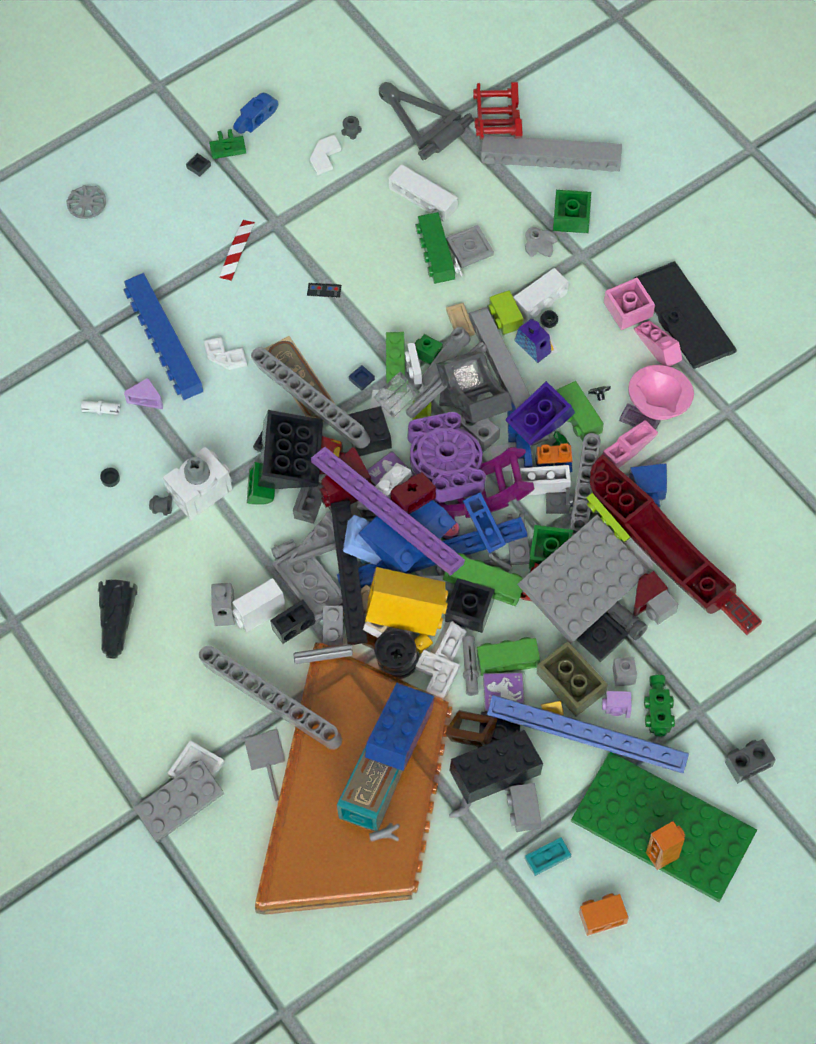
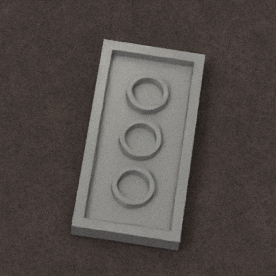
M296 547L273 562L272 567L299 601L303 599L314 613L317 624L323 620V606H343L341 590L315 557L288 567L286 561L298 548Z
M199 760L134 807V810L154 840L159 842L225 793L204 762Z

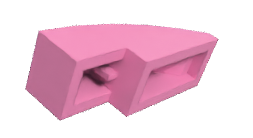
M645 420L620 436L617 442L605 449L602 454L616 467L620 468L658 435V432Z

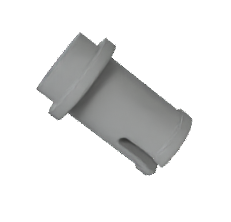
M291 539L281 545H274V548H271L274 558L280 559L295 549L296 544Z

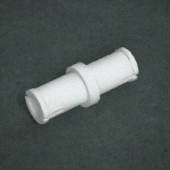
M83 400L81 403V408H84L81 409L82 412H93L98 415H103V413L119 415L120 413L119 403H105L103 400L98 402Z

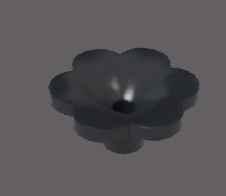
M611 386L590 389L588 394H597L598 401L605 400L604 393L609 391Z

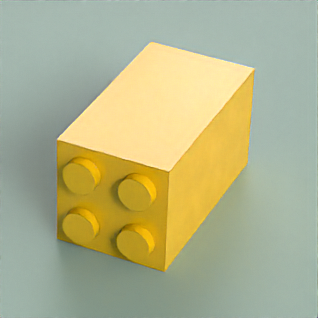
M376 567L368 595L365 622L368 621L374 624L435 636L437 629H441L443 618L441 616L447 610L448 590H445L446 582Z

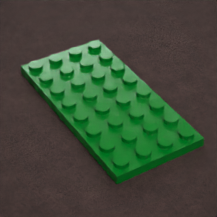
M609 752L571 819L572 823L653 867L655 866L646 853L651 833L674 821L676 826H680L684 831L685 841L679 858L659 870L719 903L757 832V829L612 752Z

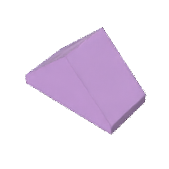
M148 378L124 392L126 402L129 404L163 409L161 396Z

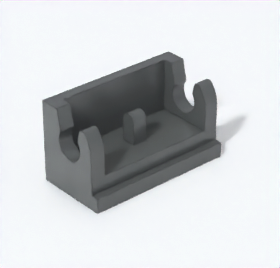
M320 482L318 487H304L300 489L293 508L294 519L314 524L322 504L321 497L323 496L320 492L322 484Z

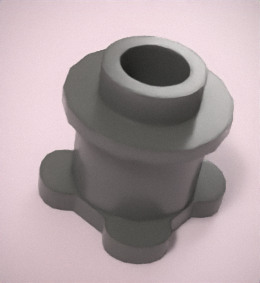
M348 116L343 120L344 129L341 130L342 135L348 136L352 140L356 139L357 134L362 131L358 118Z
M154 495L149 501V509L152 510L153 514L158 512L163 513L164 516L171 514L172 496L168 495V497L161 498L158 495Z

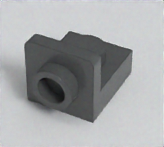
M566 489L565 493H546V514H569L570 507H573V495H570V489Z

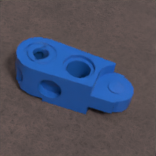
M261 93L257 97H253L240 109L241 116L236 119L233 129L239 134L246 131L252 133L275 113L278 101L267 93Z

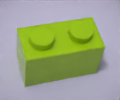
M510 290L489 297L487 308L490 314L494 316L497 328L501 330L503 335L517 331L523 325L524 318Z

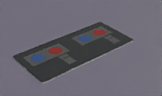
M308 283L307 296L340 298L342 285Z

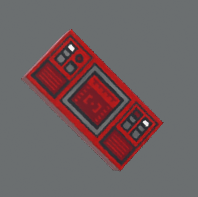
M736 594L722 604L721 610L746 635L761 625L762 620Z

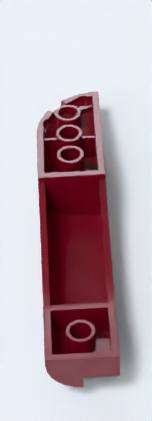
M602 454L595 461L590 471V487L595 497L641 550L707 613L713 614L722 609V604L736 593V584L711 563L678 530L646 492Z

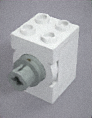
M206 447L197 452L195 457L186 460L180 466V469L176 467L163 477L167 494L172 496V500L190 520L233 490L229 468L226 464H221L214 451L210 452Z

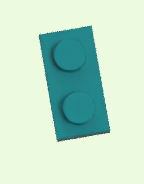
M562 837L525 855V860L534 876L571 858V853Z

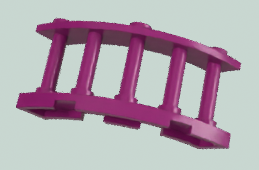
M510 447L499 456L482 463L480 470L484 471L486 475L495 472L499 493L488 498L485 487L481 493L491 513L509 506L508 502L514 499L517 501L521 500L535 489L533 482L522 480L518 459L526 453L525 449ZM511 464L515 482L506 488L502 468ZM465 497L457 499L458 504L454 505L437 502L454 520L455 517L464 515L466 518H470L462 502L465 500Z

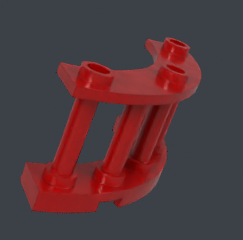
M511 82V86L507 90H480V83H477L476 89H473V99H477L476 136L483 140L484 134H510L514 136V139H522V119H520V111L516 110L519 105L518 82ZM481 97L511 98V105H508V107L481 108ZM483 114H508V116H512L509 119H482ZM483 126H509V127H483Z

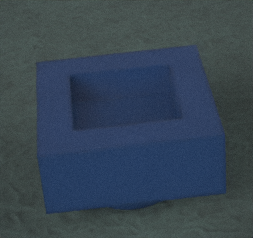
M361 365L349 375V380L362 391L375 380V376Z

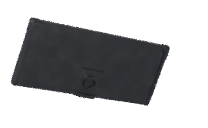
M675 261L634 277L639 279L654 302V312L658 316L659 323L665 331L669 332L671 337L679 342L680 350L693 369L737 352L736 347Z

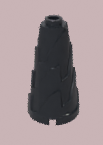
M106 580L105 585H103L102 581L98 584L102 628L101 649L106 654V658L116 659L124 649L126 631L138 591V586L135 583L133 588L130 587L129 581Z

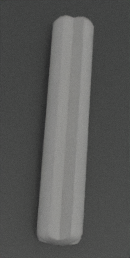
M348 644L295 652L294 662L295 664L348 657L353 655L352 646Z

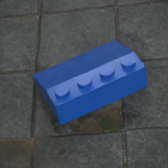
M433 500L409 514L439 539L456 524L446 510ZM378 516L358 533L390 570L405 573L424 555Z

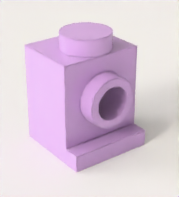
M607 691L606 698H602V710H606V714H611L612 716L626 714V718H630L631 692Z

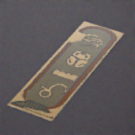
M290 336L264 348L334 403ZM293 397L306 417L321 419Z

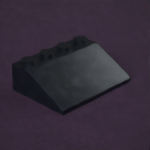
M272 410L267 411L263 421L258 486L272 489L318 487L320 469L311 462V457L321 450L323 419Z

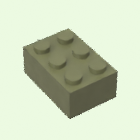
M568 641L537 664V675L575 717L606 694L608 684Z

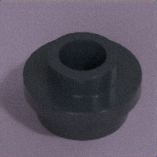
M547 310L541 315L540 322L544 327H555L558 324V315L552 310Z

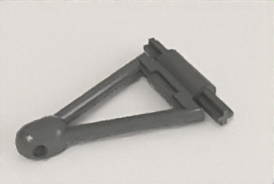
M384 82L379 87L380 98L392 106L421 150L418 152V155L422 160H426L435 152H441L461 136L467 126L474 122V118L470 113L461 118V115L400 91L392 83ZM401 100L445 118L421 137L399 102Z

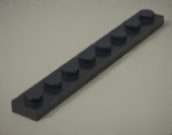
M350 501L330 503L347 643L350 645L368 643L367 632L363 630L365 616L357 557L343 551L347 523L352 517Z

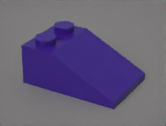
M546 381L509 415L505 421L531 446L561 427L575 414V411Z

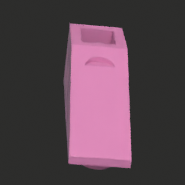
M651 321L644 322L634 328V331L662 365L670 367L683 360L679 342Z

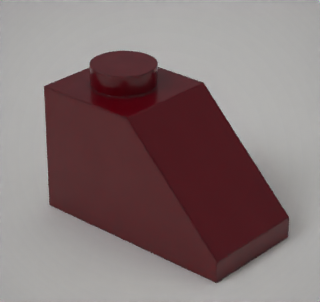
M654 571L650 574L645 573L639 578L633 611L635 617L646 610L648 601L663 591H668V587Z

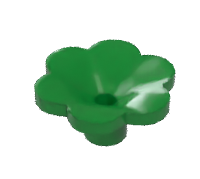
M558 431L554 432L553 436L556 441L552 446H559L565 443L570 445L564 435Z

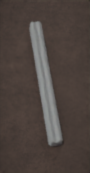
M479 342L470 352L478 351L485 353L487 346L483 342ZM475 359L453 366L455 378L459 377L472 365ZM441 378L406 409L407 416L414 418L447 388V386H443Z

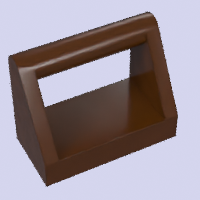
M459 710L449 724L446 736L451 742L476 747L485 746L491 743L497 718ZM462 719L487 724L482 733L459 729Z

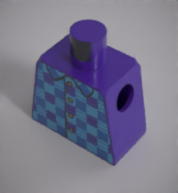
M530 319L518 328L515 342L537 363L551 353L550 335L540 326L538 321Z

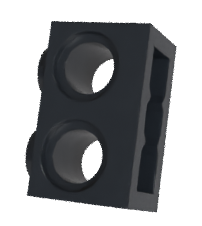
M302 599L271 619L270 622L273 632L281 643L284 644L314 625L315 617L312 610Z

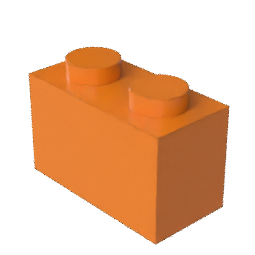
M613 893L607 894L602 897V900L595 902L594 900L585 901L579 908V914L587 936L627 924L629 919L620 894L615 896Z

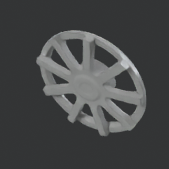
M83 185L71 191L66 201L67 208L77 218H93L99 215L105 208L106 197L97 186ZM83 190L84 195L81 196L78 192ZM86 190H92L91 193L87 195ZM95 192H98L100 194L98 196L92 197ZM74 195L79 198V200L71 199ZM103 199V204L94 201ZM72 203H79L72 209L70 207ZM94 205L101 208L97 213L93 210ZM81 207L82 211L80 215L74 213L77 209ZM85 210H90L92 215L84 216Z

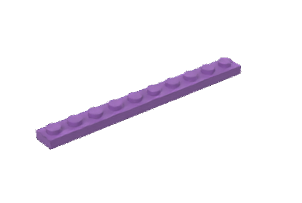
M324 447L311 457V462L450 576L464 565L465 559L329 449Z

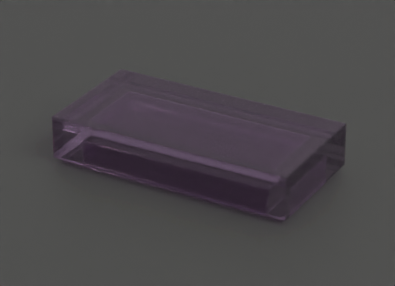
M628 403L619 418V421L632 427L646 420L655 430L661 420L645 416L637 407Z

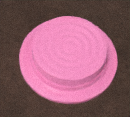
M651 365L638 370L629 382L628 392L633 404L642 414L656 420H667L683 414L690 408L694 398V390L690 380L682 372L669 366Z

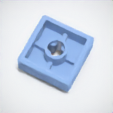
M353 515L347 523L343 551L377 565L381 561L380 557L358 534L371 521Z

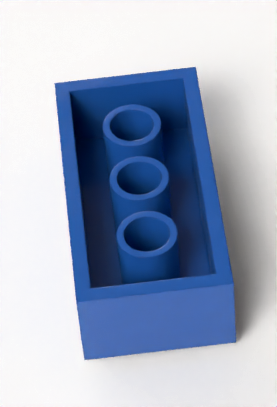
M396 683L367 741L365 757L404 771L432 713L435 696Z

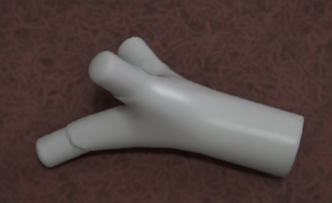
M496 553L488 554L492 560L483 561L487 565L500 567L506 572H509L512 567L499 559Z
M389 823L386 828L369 833L371 842L382 838H392L398 841L399 837L392 834V832L399 828L400 825L396 824L393 826L392 823Z

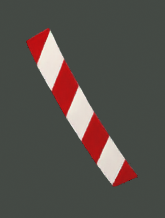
M242 221L219 278L232 281L255 222Z

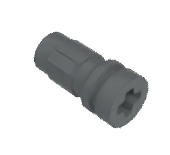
M618 601L607 611L621 627L625 628V631L634 640L639 639L648 628L639 617L633 616Z

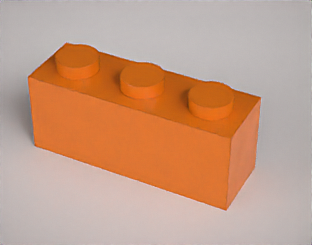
M674 821L651 833L646 853L657 870L678 859L684 844V831L680 826H676Z

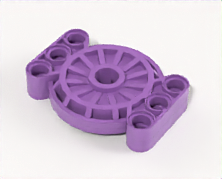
M456 412L415 419L408 424L407 439L412 444L410 450L411 467L416 475L423 472L436 486V498L434 501L438 503L473 496L479 492L482 493L485 487L486 474L480 470L483 455L481 446L470 433L460 429L461 416Z

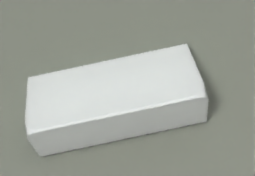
M453 621L445 623L431 653L453 662L462 643V638L465 637L467 631Z

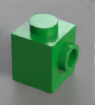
M424 334L421 339H417L415 342L418 359L431 365L442 350L443 344Z

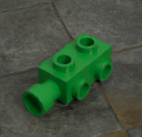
M652 675L649 677L652 689H649L648 696H644V708H648L649 715H645V727H649L650 733H654L655 736L662 737L670 733L671 728L675 726V717L671 715L674 699L673 696H670L669 689H664V686H666L665 676ZM656 698H663V701H658ZM663 716L664 720L661 721L657 717Z

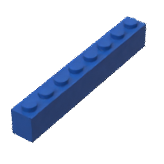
M142 273L125 280L126 288L123 289L127 299L131 298V307L134 313L138 312L139 316L137 318L140 325L146 327L144 331L148 340L152 339L153 341L151 345L154 352L160 354L158 358L162 367L166 366L167 368L166 374L169 381H174L175 385H173L176 394L181 395L184 401L204 392L202 383L145 274Z

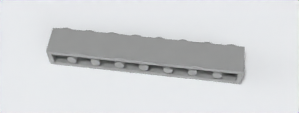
M484 135L481 163L620 172L622 144L535 138L514 139V137Z

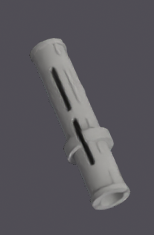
M473 636L462 638L465 667L463 678L466 681V694L469 696L477 695L479 692L477 682L479 672L476 668L475 637Z

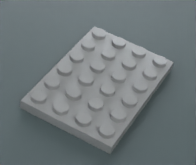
M598 515L592 518L517 584L570 644L630 591L643 574L649 573L625 544L616 538L615 533Z

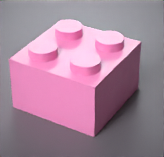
M638 278L605 291L604 304L621 330L653 317L655 304Z

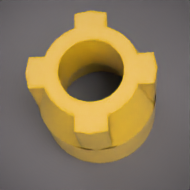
M420 633L414 639L417 651L420 654L433 644L426 634Z

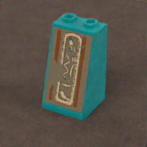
M365 746L337 803L339 819L376 832L381 826L403 771L366 758Z

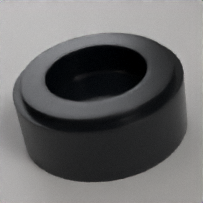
M106 468L101 472L100 479L104 486L114 487L119 483L120 476L115 468Z

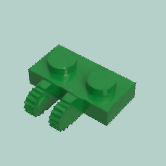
M228 129L229 138L223 139L222 132L217 131L219 140L209 142L212 160L246 154L243 136L233 137L232 129Z

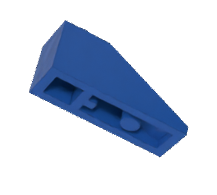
M481 492L463 500L462 502L488 553L505 546L506 543Z

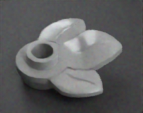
M531 227L525 235L527 240L525 249L530 257L536 255L537 252L551 257L553 252L552 244L558 242V238L554 233L549 230L541 231L537 227Z

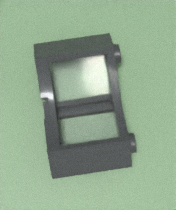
M473 351L436 363L444 387L447 386L451 393L448 396L455 408L461 409V415L469 422L475 423L512 410V398L509 392L502 389L494 380L483 352Z

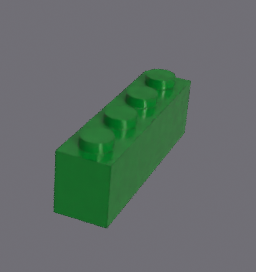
M439 212L418 216V224H415L417 234L421 235L419 242L421 249L424 248L425 250L423 252L424 261L429 264V267H427L429 278H433L434 284L455 280V268Z

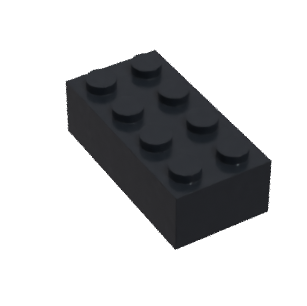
M523 730L452 758L449 771L466 803L470 804L507 789L510 786L541 775L543 762L526 731Z

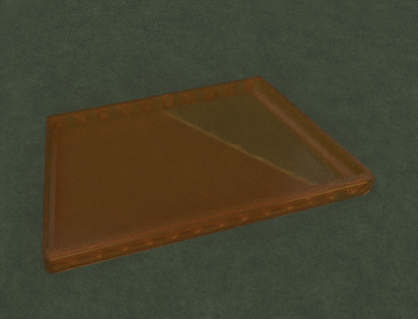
M315 642L313 650L330 646ZM351 656L310 662L301 704L334 725L342 736V744L336 749H329L295 727L255 902L256 913L266 915L411 900L413 898V893H417L419 881L416 880L417 873H421L423 866L420 856L421 853H425L427 845L424 835L429 833L431 821H427L429 813L432 814L434 809V801H431L432 794L437 793L438 782H435V778L441 772L442 763H439V757L444 756L445 744H442L443 737H447L446 731L449 725H446L447 718L451 719L452 707L449 706L448 701L437 696L434 697L432 713L401 774L379 830H382L389 823H392L393 826L399 824L400 827L392 832V834L399 837V840L382 838L371 842L369 833L375 831L339 819L337 803L396 683L430 695L433 694ZM304 714L299 715L297 719L302 718ZM319 724L314 725L312 729H316ZM335 734L330 735L327 740L332 739Z

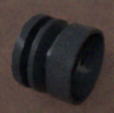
M391 629L381 634L375 643V656L379 668L385 676L392 679H403L415 672L419 655L414 638L408 632L401 629Z

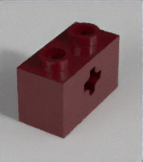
M423 472L411 476L406 482L396 485L391 490V500L408 514L436 498V486Z

